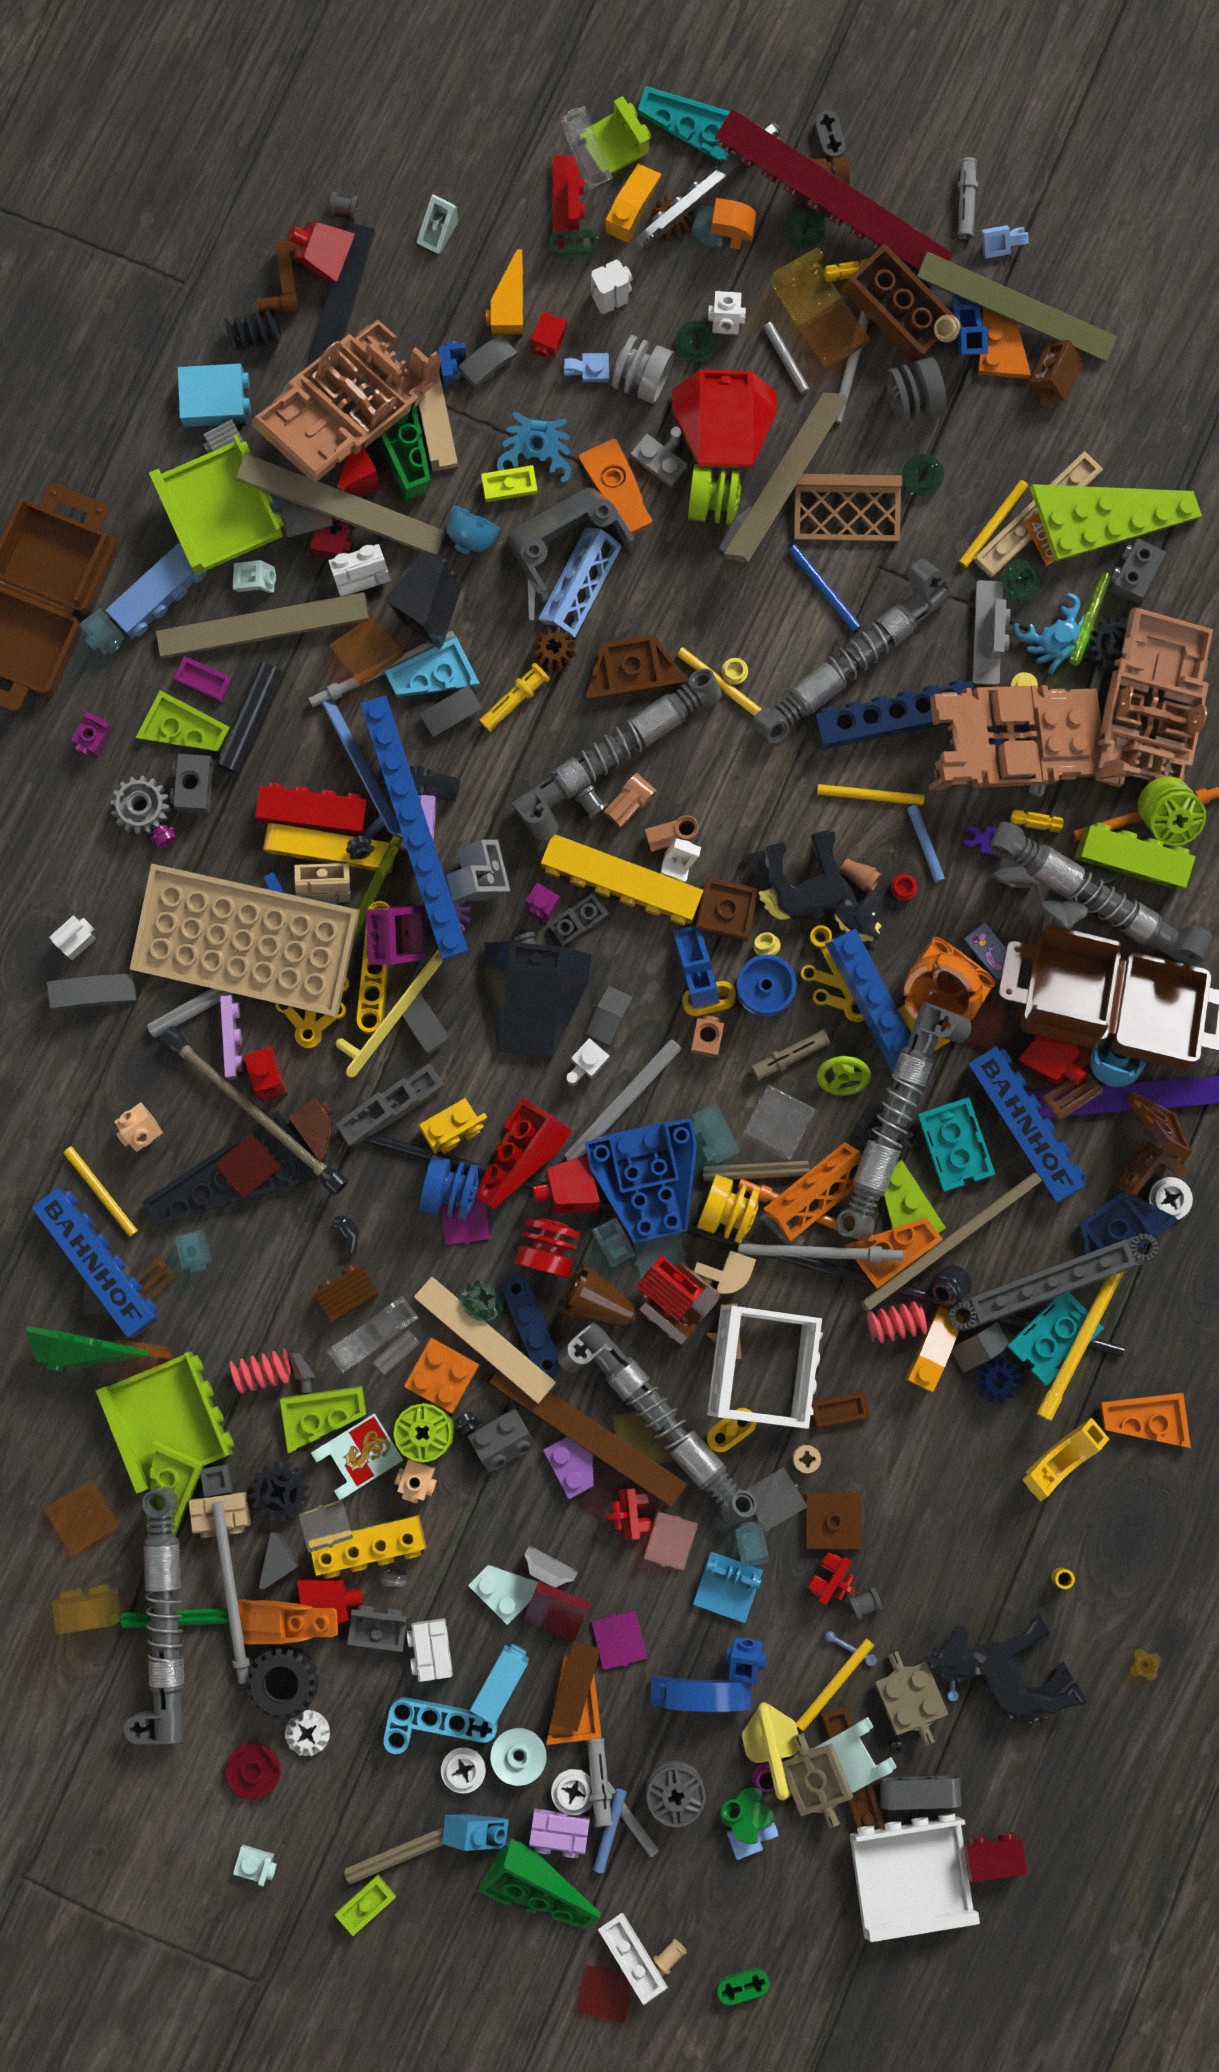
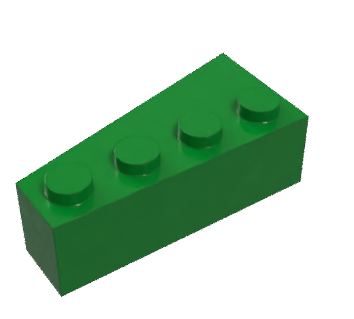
M374 392L365 396L368 398L369 396L373 395ZM411 405L410 412L376 439L404 501L428 493L430 487V475L418 420L417 406L413 407Z

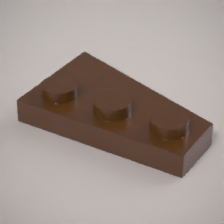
M1131 1090L1125 1099L1162 1146V1150L1171 1157L1175 1158L1178 1156L1187 1160L1192 1150L1177 1114Z

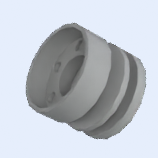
M631 335L626 345L621 349L615 363L612 387L619 390L626 380L624 392L630 393L635 384L639 385L637 398L655 404L668 377L674 358V351L657 345L651 355L647 354L649 341L643 340L637 350L639 337Z

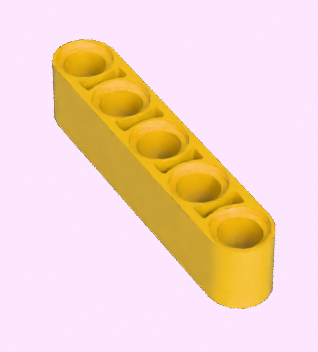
M269 823L267 825L263 851L275 855L329 864L349 863V867L392 873L397 846L388 842L371 840L372 843L370 845H373L375 850L364 859L351 860L349 858L350 853L346 852L348 841L354 838L352 836Z
M377 901L371 904L368 910L386 908L389 905L385 902ZM366 930L357 1024L365 1034L373 1035L384 1020L389 965H382L383 968L379 974L373 975L368 972L370 965H368ZM374 988L380 991L379 998L375 1001H368L366 999L367 991ZM368 1015L377 1017V1023L372 1028L363 1026V1020Z

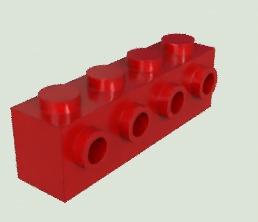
M268 783L267 786L260 785L255 814L258 822L359 836L364 835L369 804L366 799H363L362 795L348 793L347 797L336 796L337 793L330 790H321L320 793L310 792L309 788L295 786L294 790L283 789L284 786L277 783Z

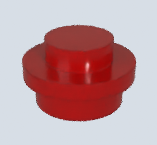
M900 874L893 879L890 889L896 899L907 901L915 896L918 886L912 876Z

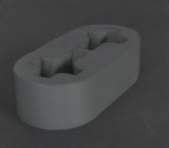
M829 110L822 111L817 115L815 132L823 158L831 161L833 157H843L845 140L837 115ZM823 120H827L828 124H831L829 133L826 126L822 125ZM830 140H833L834 147H838L836 153L829 149Z

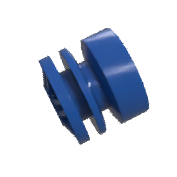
M433 1155L427 1170L419 1210L438 1215L442 1205L447 1204V1217L452 1218L456 1207H459L458 1220L466 1221L470 1210L474 1206L478 1190V1166L471 1164L468 1175L465 1176L464 1162H460L456 1173L450 1172V1159Z

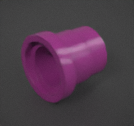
M761 1763L756 1766L752 1773L753 1784L756 1788L761 1789L762 1792H771L775 1789L773 1783L769 1786H763L759 1783V1778L763 1773H771L769 1763Z

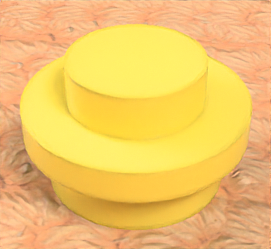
M731 658L723 664L722 677L729 684H741L747 678L748 667L743 660Z
M1022 672L1012 679L1011 686H1037L1038 688V683L1032 674Z
M769 932L758 935L754 943V951L757 956L765 954L775 955L781 947L779 939Z

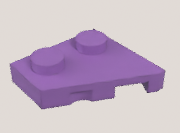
M568 1437L544 1449L569 1499L594 1487L593 1455Z

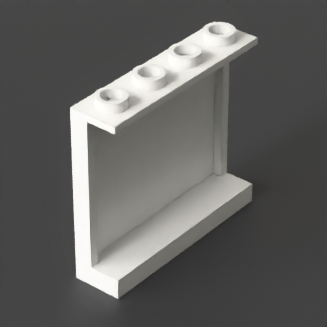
M945 1813L938 1815V1820L928 1821L927 1817L912 1819V1824L901 1825V1822H889L884 1824L885 1828L874 1830V1826H864L857 1828V1833L850 1834L864 1938L870 1942L980 1924L979 1914L973 1910L961 1829V1825L965 1824L964 1819L955 1817V1813Z

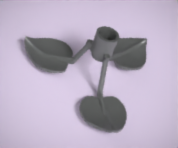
M1092 864L1080 865L1084 867L1085 875L1089 872L1092 873L1090 881L1094 884L1100 879H1103V884L1109 883L1119 876V874L1101 866ZM1024 867L1003 868L994 872L990 879L995 878L999 882L1011 887L1027 888L1034 886L1036 888L1040 904V915L1044 916L1042 931H1045L1048 925L1061 928L1065 926L1071 929L1077 921L1088 914V908L1074 902V898L1064 902L1056 900L1044 901L1040 882L1028 875Z

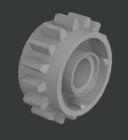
M141 776L140 780L130 777L129 783L121 782L122 788L119 791L114 790L113 793L117 797L116 800L111 801V805L116 807L112 811V815L120 817L117 823L119 826L126 824L125 830L128 833L135 829L137 835H141L142 831L152 834V829L160 827L162 820H168L165 812L171 811V807L165 804V802L170 800L167 794H162L165 790L162 785L156 787L157 782L155 779L152 778L147 782L144 776ZM138 801H147V806L144 810L135 811V804Z

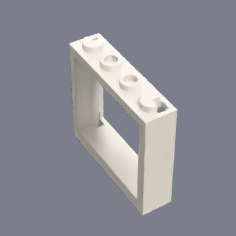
M721 1305L707 1415L809 1429L810 1415H813V1408L811 1407L812 1398L817 1387L815 1373L820 1362L818 1349L819 1340L823 1336L821 1332L822 1318ZM741 1316L802 1325L791 1417L729 1410Z

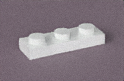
M623 1913L598 1929L643 2005H646L668 1989V1986Z

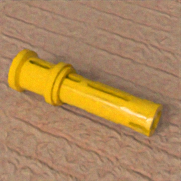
M536 663L531 665L532 669L521 679L517 678L514 683L515 686L479 719L480 723L489 732L525 698H532L534 696L533 692L541 684L550 680L548 675Z

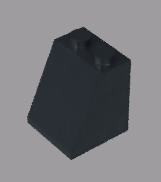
M425 550L385 600L403 625L438 649H441L444 645L461 587L455 580L457 575L447 567L449 563L441 555L436 554L433 556Z

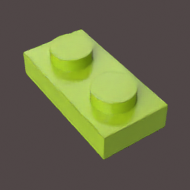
M377 1874L335 1912V1916L349 1933L354 1936L393 1901L396 1895Z

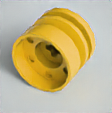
M716 1174L697 1228L714 1234L720 1223L724 1224V1238L728 1239L732 1228H735L737 1233L734 1241L741 1244L745 1235L750 1231L756 1216L760 1190L753 1188L749 1199L744 1197L747 1187L745 1184L740 1187L737 1194L731 1193L733 1180Z

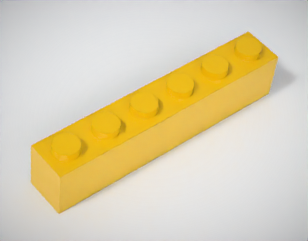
M556 834L550 838L541 861V868L545 869L544 873L549 876L559 878L562 875L570 878L569 882L582 888L585 885L595 888L594 892L605 897H609L610 894L620 897V902L634 907L635 904H639L645 907L646 912L656 916H660V913L670 916V921L679 925L692 923L703 895L702 889Z

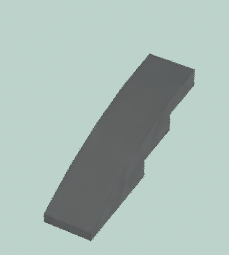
M427 1064L410 1078H402L384 1093H376L336 1123V1126L349 1146H353L400 1119L446 1086L433 1066Z

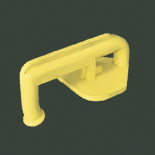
M762 1702L758 1705L742 1733L744 1748L747 1757L751 1761L756 1763L769 1761L776 1796L780 1800H786L792 1793L786 1782L781 1758L792 1756L798 1751L792 1738L798 1734V1729L794 1720L771 1705Z

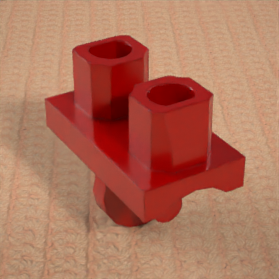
M631 1488L618 1489L619 1501L612 1502L613 1513L605 1514V1519H614V1529H622L623 1539H640V1535L652 1531L650 1518H638L637 1513L638 1507L648 1506V1493L645 1491H635V1489Z
M827 1552L820 1565L831 1571V1575L826 1582L814 1574L807 1587L825 1605L837 1586H839L835 1597L839 1600L843 1599L846 1592L854 1595L857 1590L850 1585L855 1576L848 1572L844 1581H841L852 1561L843 1555L839 1557Z

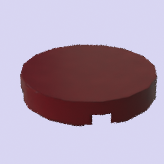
M248 1742L237 1747L228 1757L225 1767V1779L230 1790L238 1797L253 1800L261 1799L270 1794L278 1784L281 1775V1762L276 1752L268 1745L260 1742Z

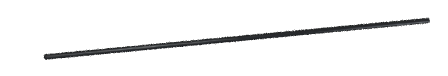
M377 1134L362 1140V1142L431 1161L433 1155L451 1160V1167L458 1168L460 1162H464V1171L468 1172L471 1164L478 1166V1175L484 1176L487 1167H489L441 1152L434 1154L433 1150ZM528 1178L520 1186L532 1190L533 1186L546 1184V1182ZM599 1198L598 1209L616 1213L609 1200ZM688 1223L687 1231L683 1232L736 1248L740 1244L734 1241L735 1236L729 1235L728 1239H726L723 1232L715 1231L713 1234L699 1229L697 1225ZM744 1238L741 1244H761ZM767 1256L875 1287L866 1273L811 1257ZM906 1284L894 1292L950 1309L953 1307V1305H945L939 1302L934 1297L933 1292ZM966 1309L959 1310L961 1312L971 1314ZM1010 1314L994 1321L1024 1329L1032 1320ZM1096 1338L1087 1346L1088 1348L1119 1357L1123 1356L1125 1350L1124 1346Z

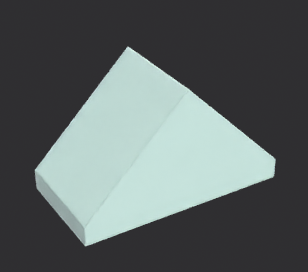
M433 194L430 198L416 243L440 254L458 223L457 207Z

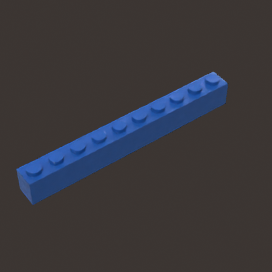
M387 696L360 703L443 963L468 956V948Z

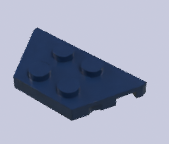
M1122 1191L1079 1222L1085 1255L1125 1239L1138 1236L1139 1234L1146 1233L1155 1237L1178 1219L1136 1196L1133 1197L1126 1191ZM1148 1241L1140 1242L1137 1245V1249L1146 1244Z

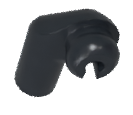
M348 1216L335 1217L332 1222L333 1228L339 1230L345 1237L343 1252L356 1254L359 1239L358 1227Z

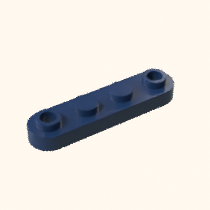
M510 1276L503 1284V1293L530 1360L550 1378H553L561 1369L558 1363V1353L530 1284L523 1276ZM515 1283L520 1284L522 1287L521 1292L518 1294H514L511 1291V1287ZM546 1359L551 1360L553 1363V1367L550 1370H545L542 1367V1363Z

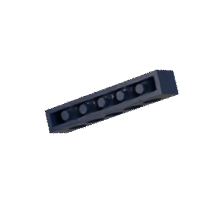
M955 680L946 687L939 688L938 685H931L923 688L922 692L913 693L912 690L898 693L897 697L887 699V696H879L871 699L870 703L861 704L860 701L846 704L845 708L835 710V707L820 709L814 718L820 749L826 750L950 724L939 723L933 725L930 697L934 694L957 692V695H959L965 688H971L972 691L974 690L973 681ZM924 703L928 707V712H918L915 704ZM897 708L902 712L903 717L893 718L889 714V710ZM873 714L877 722L868 724L864 721L863 715ZM846 719L850 722L851 727L846 730L841 729L837 725V721Z

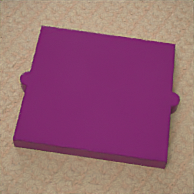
M476 1197L474 1206L470 1210L466 1221L458 1220L459 1207H456L453 1217L449 1218L447 1217L448 1205H442L441 1213L445 1245L464 1242L469 1245L472 1241L490 1239L486 1203Z
M636 1610L619 1615L612 1613L611 1617L592 1621L597 1646L601 1648L599 1654L603 1670L621 1665L627 1667L628 1663L648 1659Z

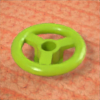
M850 1056L831 1058L825 1061L817 1071V1081L820 1087L828 1093L840 1096L853 1095L862 1091L871 1079L869 1067L863 1061ZM854 1066L859 1068L861 1072H854ZM832 1067L834 1080L828 1083L825 1080V1073ZM849 1081H860L851 1087H840L843 1083Z

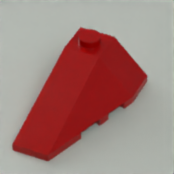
M523 1098L506 1120L504 1125L506 1133L502 1143H497L494 1150L497 1153L494 1163L487 1167L475 1196L493 1209L557 1154L572 1132L555 1117Z

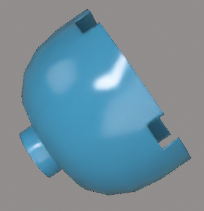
M453 506L447 521V534L456 543L454 548L469 555L470 551L479 553L490 548L501 529L479 515L475 516L466 509Z
M1110 1034L1109 1038H1106L1100 1048L1091 1050L1090 1067L1094 1076L1100 1082L1108 1086L1125 1087L1136 1081L1143 1071L1146 1061L1115 1054L1111 1048L1113 1034Z

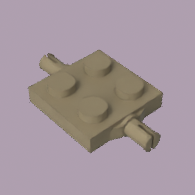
M899 1652L888 1655L894 1672L874 1683L895 1735L918 1730L924 1746L932 1744L935 1741L929 1726L935 1720L949 1714L926 1661L914 1667H904Z
M804 1733L797 1734L792 1738L799 1753L794 1757L783 1760L782 1764L785 1778L801 1816L813 1812H823L828 1827H835L840 1822L834 1807L839 1803L851 1800L854 1796L833 1744L831 1743L819 1748H809Z

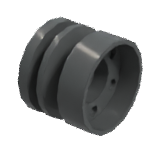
M933 357L915 361L913 363V375L907 365H901L899 371L897 368L887 370L888 397L900 423L909 422L910 416L913 420L919 419L920 406L927 416L946 411L947 398L945 386L938 364Z
M680 1760L664 1761L655 1767L648 1777L646 1797L648 1808L655 1819L666 1826L676 1828L687 1826L699 1817L704 1809L706 1796L702 1778L696 1768ZM676 1789L678 1793L683 1792L680 1795V1801L676 1802L674 1798L669 1799L672 1796V1790Z

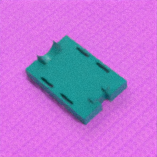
M969 1097L916 1114L943 1192L965 1185L963 1179L972 1177L973 1181L995 1175ZM970 1117L972 1118L976 1132H974ZM927 1131H928V1133H929V1136H930V1139H931V1142H932V1145H933V1146H931V1143H930V1140H929ZM979 1142H980V1144H981V1147H982V1150H983V1153H984L985 1158H983V1156H982V1153H981V1150H980V1147H979V1144H978Z
M1069 1292L1055 1297L1006 1347L1021 1362L1027 1359L1032 1365L1030 1371L1044 1386H1047L1057 1376L1061 1366L1058 1369L1056 1367L1066 1358L1088 1311ZM1053 1305V1307L1043 1316V1314ZM1100 1323L1090 1342L1104 1329ZM1034 1324V1326L1025 1335H1023Z

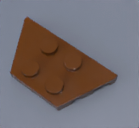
M654 634L611 641L601 644L598 659L586 693V700L590 701L684 685L688 681L685 674H682L675 665L672 657L663 649L662 644Z

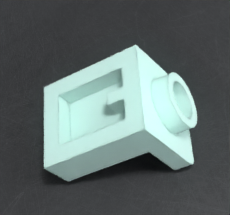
M261 560L234 563V590L241 592L261 589L268 593L274 592V584L276 582L274 566Z
M242 1845L233 1874L257 1881L259 1886L264 1887L267 1879L271 1881L273 1879L277 1866L276 1863H273L275 1854Z

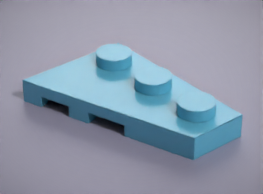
M457 637L445 642L441 649L434 647L385 671L397 697L462 689L467 685L470 687L480 686Z

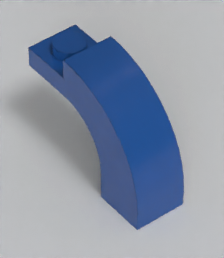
M952 295L951 312L960 323V333L953 340L956 353L959 356L988 354L987 326L982 325L980 307Z
M653 1676L651 1677L650 1705L666 1707V1709L698 1712L751 1709V1683L731 1681L729 1678L689 1680Z

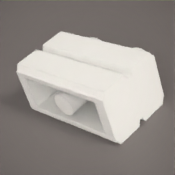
M618 260L606 264V268L602 266L593 270L591 274V295L602 314L614 310L615 306L618 308L627 304L629 292L632 291L630 284L633 280L628 267H623Z
M379 544L374 546L365 545L359 551L350 554L341 553L334 559L328 560L340 597L391 581Z
M446 1619L412 1623V1630H407L409 1647H414L415 1658H411L412 1675H418V1682L452 1677L453 1671Z

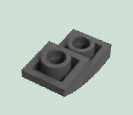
M500 334L469 356L458 367V370L474 387H477L493 378L497 369L516 359L517 351Z
M467 685L420 713V716L434 737L482 707L470 686Z
M591 893L548 925L561 944L565 946L601 922L610 913L595 893Z
M419 992L403 1013V1017L429 1055L451 1039L425 997Z

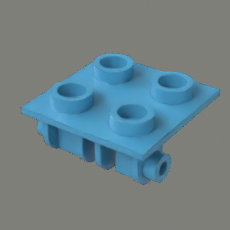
M710 1552L693 1605L746 1623L756 1590H758L761 1582L760 1578L763 1570Z

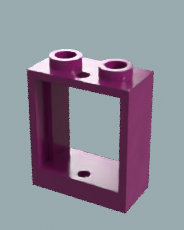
M404 905L366 910L368 965H392L428 959L425 905ZM401 915L403 954L399 955L396 953L395 916Z

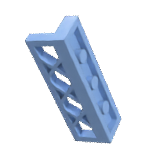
M585 527L538 619L546 625L557 626L564 632H570V637H576L622 545L602 529ZM605 541L611 546L607 557L602 558L601 547ZM593 565H597L598 574L595 580L590 581L589 571ZM585 588L586 598L583 603L578 604L577 594L580 589ZM573 611L574 621L571 627H569L563 621L567 613Z

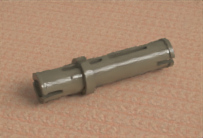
M822 1029L780 1052L777 1050L772 1052V1056L751 1065V1069L758 1081L778 1070L782 1072L786 1070V1066L830 1045L829 1038Z

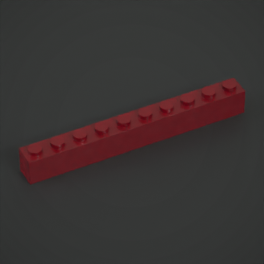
M733 108L715 136V140L718 141L717 147L728 154L734 151L741 156L739 161L751 169L754 165L763 170L761 175L772 183H775L776 180L785 185L783 190L794 197H797L798 194L807 199L805 204L817 212L820 209L824 210L829 214L827 218L836 225L841 226L844 223L851 228L849 233L859 240L863 241L865 237L873 242L871 247L876 251L885 243L907 267L913 268L917 273L926 252H930L947 261H950L954 253Z

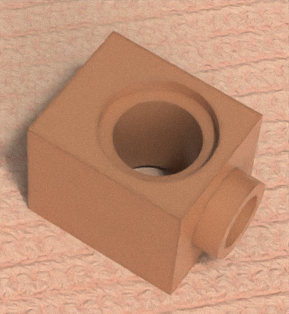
M704 1015L703 1019H697L690 1053L717 1058L724 1023H720L719 1018ZM711 1029L715 1033V1039L712 1042L703 1041L700 1037L702 1030Z

